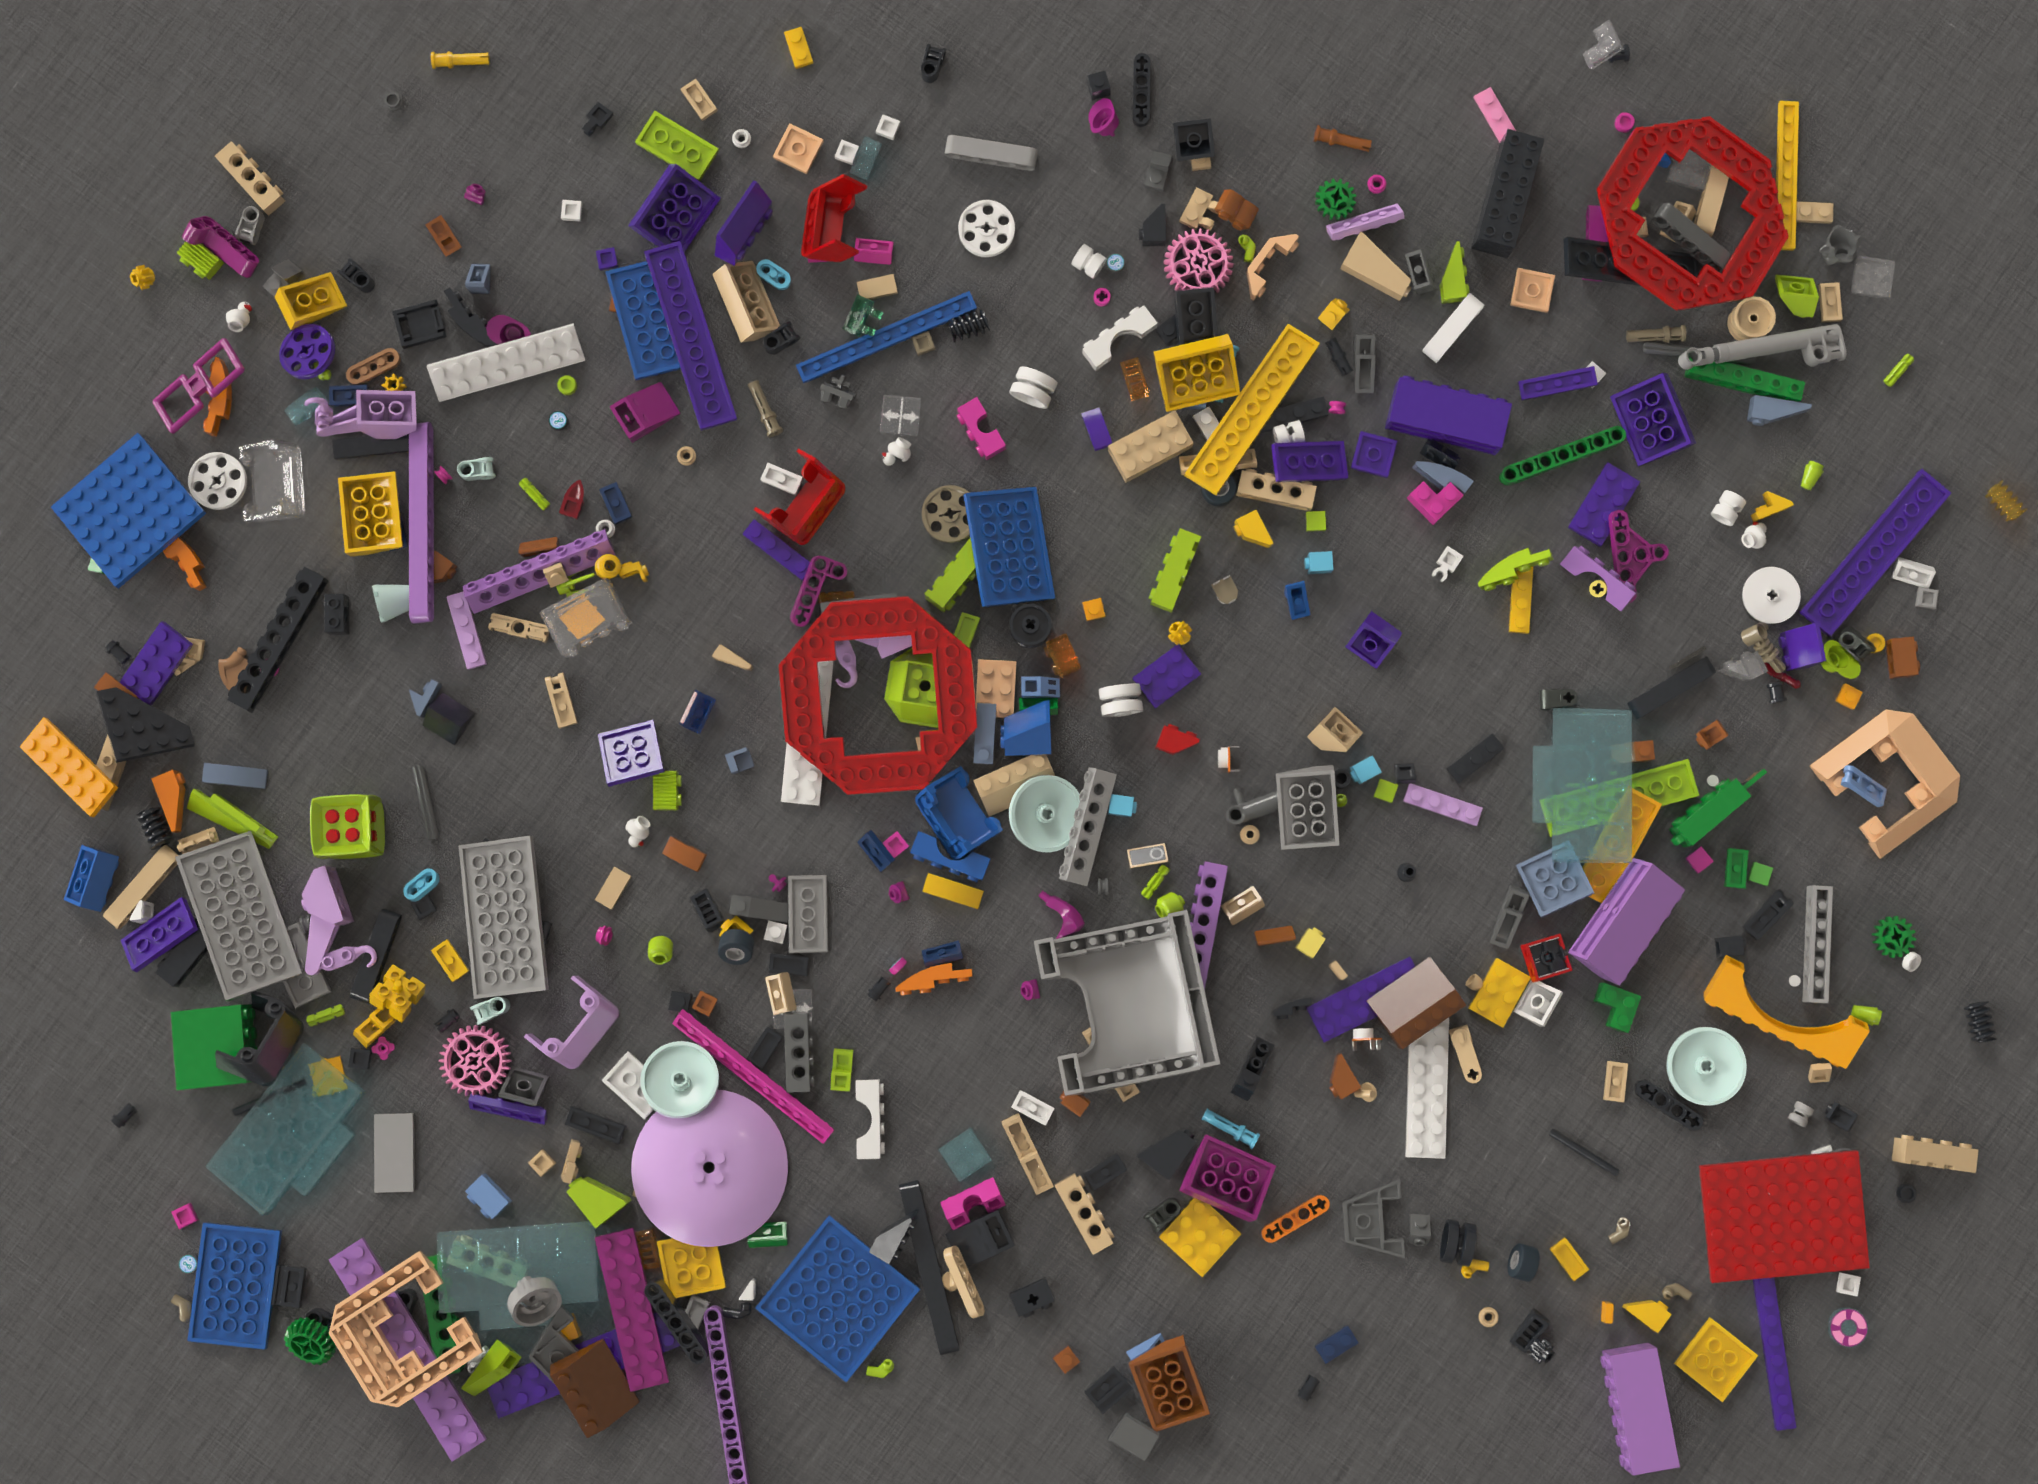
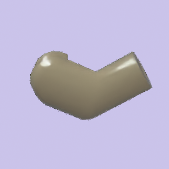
M1621 1217L1617 1222L1616 1232L1608 1236L1612 1245L1628 1236L1630 1222L1627 1218Z
M1678 1283L1667 1285L1662 1290L1663 1297L1667 1300L1677 1295L1685 1300H1689L1692 1295L1691 1291Z
M175 1294L171 1303L179 1307V1319L186 1323L190 1321L192 1304L190 1301Z

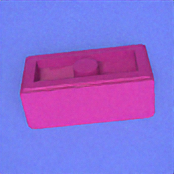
M856 238L855 249L859 250V254L854 256V261L890 265L892 263L894 242Z

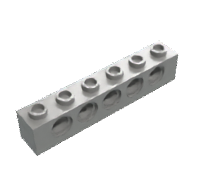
M1090 767L1085 773V784L1079 795V806L1074 813L1075 821L1069 832L1070 840L1064 851L1065 859L1059 870V879L1083 886L1088 885L1117 774ZM1098 785V792L1095 794L1094 787ZM1092 803V804H1093V810L1090 812V811H1089V806H1090V804ZM1086 822H1088L1089 826L1088 829L1085 831L1084 825ZM1081 841H1083L1084 843L1082 849L1079 848V843ZM1078 859L1079 864H1078V866L1075 868V867H1074V862H1075V860Z
M1807 886L1802 1002L1829 1003L1833 887Z

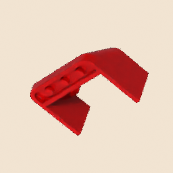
M842 174L811 191L808 198L801 248L803 257L811 260L842 262L859 254V250L841 242L844 213L854 207L855 195L866 190L867 185Z
M798 448L796 452L807 461L801 472L802 477L807 481L786 511L781 508H774L767 514L757 507L754 508V511L790 539L800 545H805L812 539L844 495L845 484L818 459Z

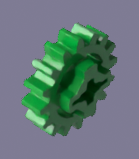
M1332 178L1330 184L1328 181H1325L1324 187L1319 186L1318 190L1320 192H1316L1315 195L1319 199L1315 201V205H1320L1317 210L1318 212L1324 211L1323 217L1328 214L1330 215L1329 220H1332L1333 216H1336V219L1339 220L1341 215L1346 218L1347 212L1352 213V207L1356 204L1354 201L1356 194H1351L1354 188H1348L1349 182L1342 184V179L1335 182V179ZM1337 193V202L1334 206V197Z
M1890 916L1885 917L1886 922L1879 920L1880 926H1874L1877 933H1872V936L1876 937V940L1872 941V943H1878L1879 945L1876 950H1883L1882 955L1886 956L1889 954V958H1895V955L1903 957L1902 952L1909 954L1907 948H1914L1911 941H1916V938L1912 937V934L1916 931L1909 929L1912 924H1905L1906 919L1901 918L1899 920L1898 916H1893V918ZM1896 934L1897 938H1894V940H1892L1891 936ZM1884 943L1890 945L1892 949L1888 948Z

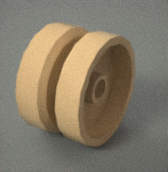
M1753 296L1745 298L1731 311L1728 316L1727 326L1730 334L1738 341L1763 337L1772 330L1776 314L1769 301Z

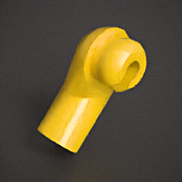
M1472 1259L1469 1267L1462 1266L1461 1273L1464 1278H1471L1476 1270L1488 1271L1489 1262Z

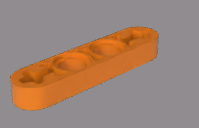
M1316 1195L1265 1225L1261 1231L1262 1238L1268 1243L1276 1242L1323 1214L1330 1206L1328 1198L1323 1195ZM1318 1199L1321 1201L1325 1200L1324 1208H1315L1314 1210L1317 1213L1313 1214L1308 1204L1311 1203L1312 1206H1315L1318 1203ZM1306 1208L1309 1210L1307 1219L1299 1217L1298 1212L1300 1209ZM1290 1218L1293 1223L1290 1229L1282 1227L1283 1219ZM1278 1223L1283 1233L1280 1234L1279 1231H1276L1273 1234L1274 1238L1266 1237V1230L1270 1229L1272 1231L1277 1227L1274 1225Z

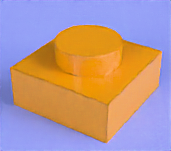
M1101 598L1082 602L1086 621L1105 617Z
M1845 683L1835 701L1853 710L1863 692Z

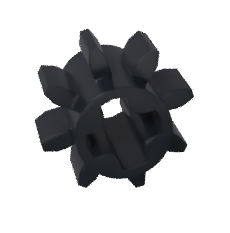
M1545 1338L1543 1341L1537 1339L1530 1346V1351L1532 1352L1530 1356L1539 1364L1542 1361L1548 1363L1554 1356L1555 1352L1552 1350L1554 1346Z

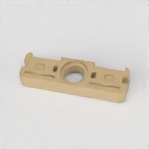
M495 613L491 614V623L488 626L491 631L494 629L508 635L535 639L544 643L548 641L550 632L548 625ZM517 623L524 624V631L522 633L515 632L514 627Z

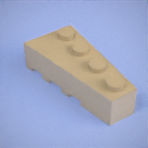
M1901 1135V1138L1894 1137L1892 1161L1976 1173L1978 1149H1972L1971 1144L1960 1143L1958 1147L1952 1146L1950 1141L1940 1140V1144L1933 1143V1139L1921 1137V1141L1913 1140L1914 1136Z

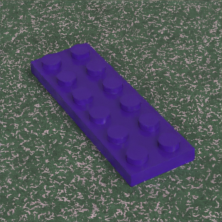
M1409 956L1308 1006L1307 1011L1323 1043L1377 1017L1366 1000L1414 968L1415 965L1411 957Z

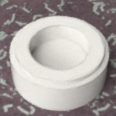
M1910 952L1905 956L1902 967L1909 972L1915 971L1921 963V956L1915 952Z

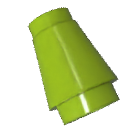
M1809 461L1805 466L1800 486L1811 490L1823 474L1824 466L1814 461Z
M1853 1005L1851 1015L1871 1026L1873 1024L1878 1026L1882 1011L1878 1010V1007Z

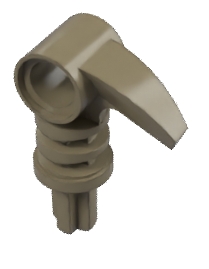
M1760 622L1741 632L1743 642L1749 647L1754 645L1753 648L1761 656L1763 663L1768 662L1776 673H1781L1786 669L1785 664L1778 657L1779 650L1774 648V645L1767 638L1769 627L1766 623Z

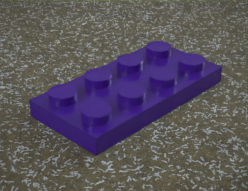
M1344 441L1274 443L1271 445L1276 482L1348 479Z
M1607 462L1568 528L1601 547L1610 533V513L1616 510H1624L1640 481Z
M161 621L120 680V683L142 701L153 705L194 644L166 622Z
M183 897L179 898L121 939L132 971H140L198 930L187 900Z

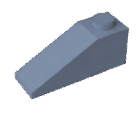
M1754 395L1750 399L1747 421L1752 422L1753 425L1763 426L1764 424L1807 412L1811 409L1812 404Z
M977 703L978 727L975 729L973 763L993 764L996 704Z

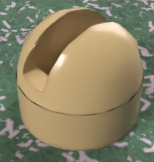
M1475 973L1468 978L1466 986L1471 990L1477 991L1483 986V981Z

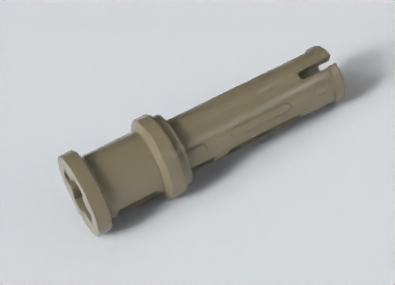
M1681 325L1680 327L1670 328L1665 326L1662 329L1627 330L1626 340L1627 342L1663 340L1665 343L1674 340L1685 342L1686 327Z
M756 380L749 383L747 386L760 411V420L768 431L767 436L770 438L783 432V428L779 426L776 420V413L771 411L759 381Z

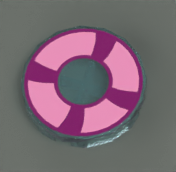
M1840 1308L1830 1316L1828 1333L1831 1339L1838 1345L1846 1348L1856 1347L1866 1339L1868 1322L1865 1316L1858 1310Z

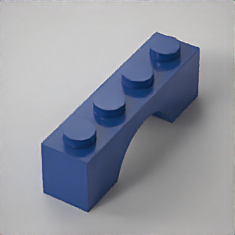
M920 831L917 833L910 852L914 855L913 859L924 862L925 859L932 862V866L939 869L945 866L950 868V873L960 876V873L968 875V880L978 883V880L983 881L991 858L972 852L962 860L947 859L938 849L937 838Z

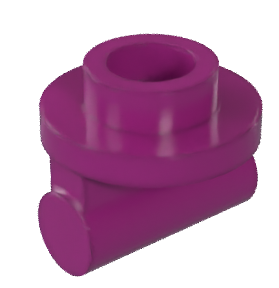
M471 184L467 186L464 198L483 205L486 191L479 184Z
M771 874L769 881L775 884L772 891L775 892L777 890L780 892L787 885L785 882L787 878L784 876L779 881L776 875Z
M903 881L893 884L889 888V897L895 903L910 899Z
M1037 979L1022 983L1020 991L1026 1000L1040 998Z

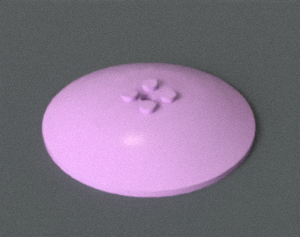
M717 1090L709 1106L694 1116L670 1118L655 1112L640 1132L633 1151L632 1183L642 1210L649 1220L666 1235L694 1246L715 1247L727 1245L754 1233L776 1210L787 1182V1151L779 1129L760 1106L737 1093ZM706 1162H712L715 1165L712 1173L704 1171L703 1167Z

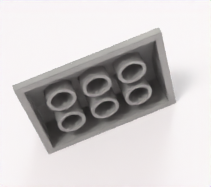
M1314 766L1276 773L1281 850L1340 846L1334 766Z

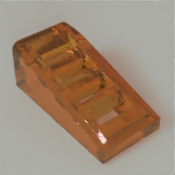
M1136 357L1120 362L1131 401L1149 396L1139 358ZM1137 366V368L1128 371L1126 370V368ZM1139 373V375L1130 378L1128 377L1130 375ZM1140 380H1141L1140 383L1131 385V383H1134V382H1137V381H1140Z
M654 1228L635 1231L643 1269L660 1267ZM650 1236V1239L641 1241L640 1237ZM651 1243L652 1247L642 1248L641 1246ZM653 1251V1255L643 1256V1252ZM654 1258L655 1262L644 1264V1260Z

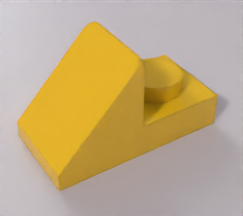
M1766 491L1762 494L1766 504L1756 508V512L1751 515L1753 522L1786 510L1794 504L1788 499Z

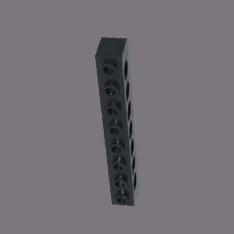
M305 566L303 570L297 573L296 582L293 587L291 586L287 590V597L278 606L274 620L272 619L268 623L267 632L258 640V647L249 656L245 670L243 669L239 673L238 682L228 692V701L253 713L329 581ZM305 585H309L308 592L302 593V588ZM295 602H299V608L292 610V605ZM286 618H290L289 625L283 627V621ZM276 635H280V641L273 643V638ZM270 651V652H271L270 658L267 659V660H264V659H263L264 654H265L266 652ZM257 668H261L260 675L254 677V671ZM247 685H251V691L244 693V688Z

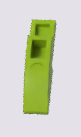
M1529 548L1518 551L1492 567L1478 582L1481 590L1490 591L1500 584H1513L1514 580L1519 579L1517 571L1526 572L1531 570L1533 566L1538 565L1542 567L1550 564V561L1554 560L1552 552L1548 549L1532 554Z

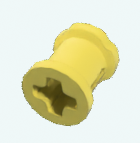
M1596 580L1591 583L1589 591L1594 597H1602L1607 593V585L1603 580ZM1598 583L1604 588V591H1600L1599 594L1594 589V586H1597Z

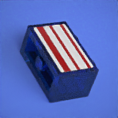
M695 689L679 724L700 734L716 699Z

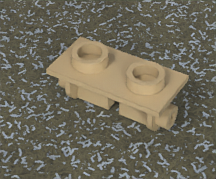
M215 827L178 840L179 845H177V849L185 854L217 843L220 840Z

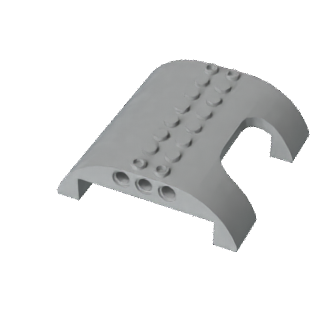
M1187 910L1169 913L1167 917L1054 940L1051 937L1034 941L1041 980L1069 979L1076 982L1084 994L1092 1033L1089 1047L1079 1054L1073 1053L1057 1057L1065 1096L1103 1091L1220 1065Z

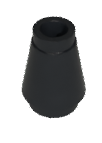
M1403 863L1399 866L1397 875L1401 881L1410 882L1416 877V869L1410 863ZM1408 868H1410V871L1412 872L1411 875H1407L1406 870Z

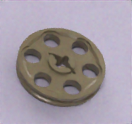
M946 485L935 489L927 496L922 507V520L927 532L932 537L941 542L955 543L970 536L969 526L963 522L964 516L967 515L966 508L959 504V499L965 493H969L967 490L959 486ZM949 491L952 495L951 499L948 501L942 500L941 493ZM935 504L938 510L930 514L927 511V506ZM949 509L956 513L952 519H949V516H943L948 513ZM932 523H941L942 529L939 532L932 531ZM956 527L960 530L958 537L953 538L949 535L951 528Z

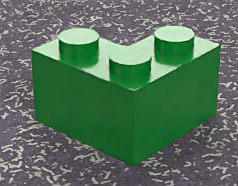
M1599 983L1593 1001L1611 1007L1605 1026L1623 1033H1629L1641 996L1607 983Z

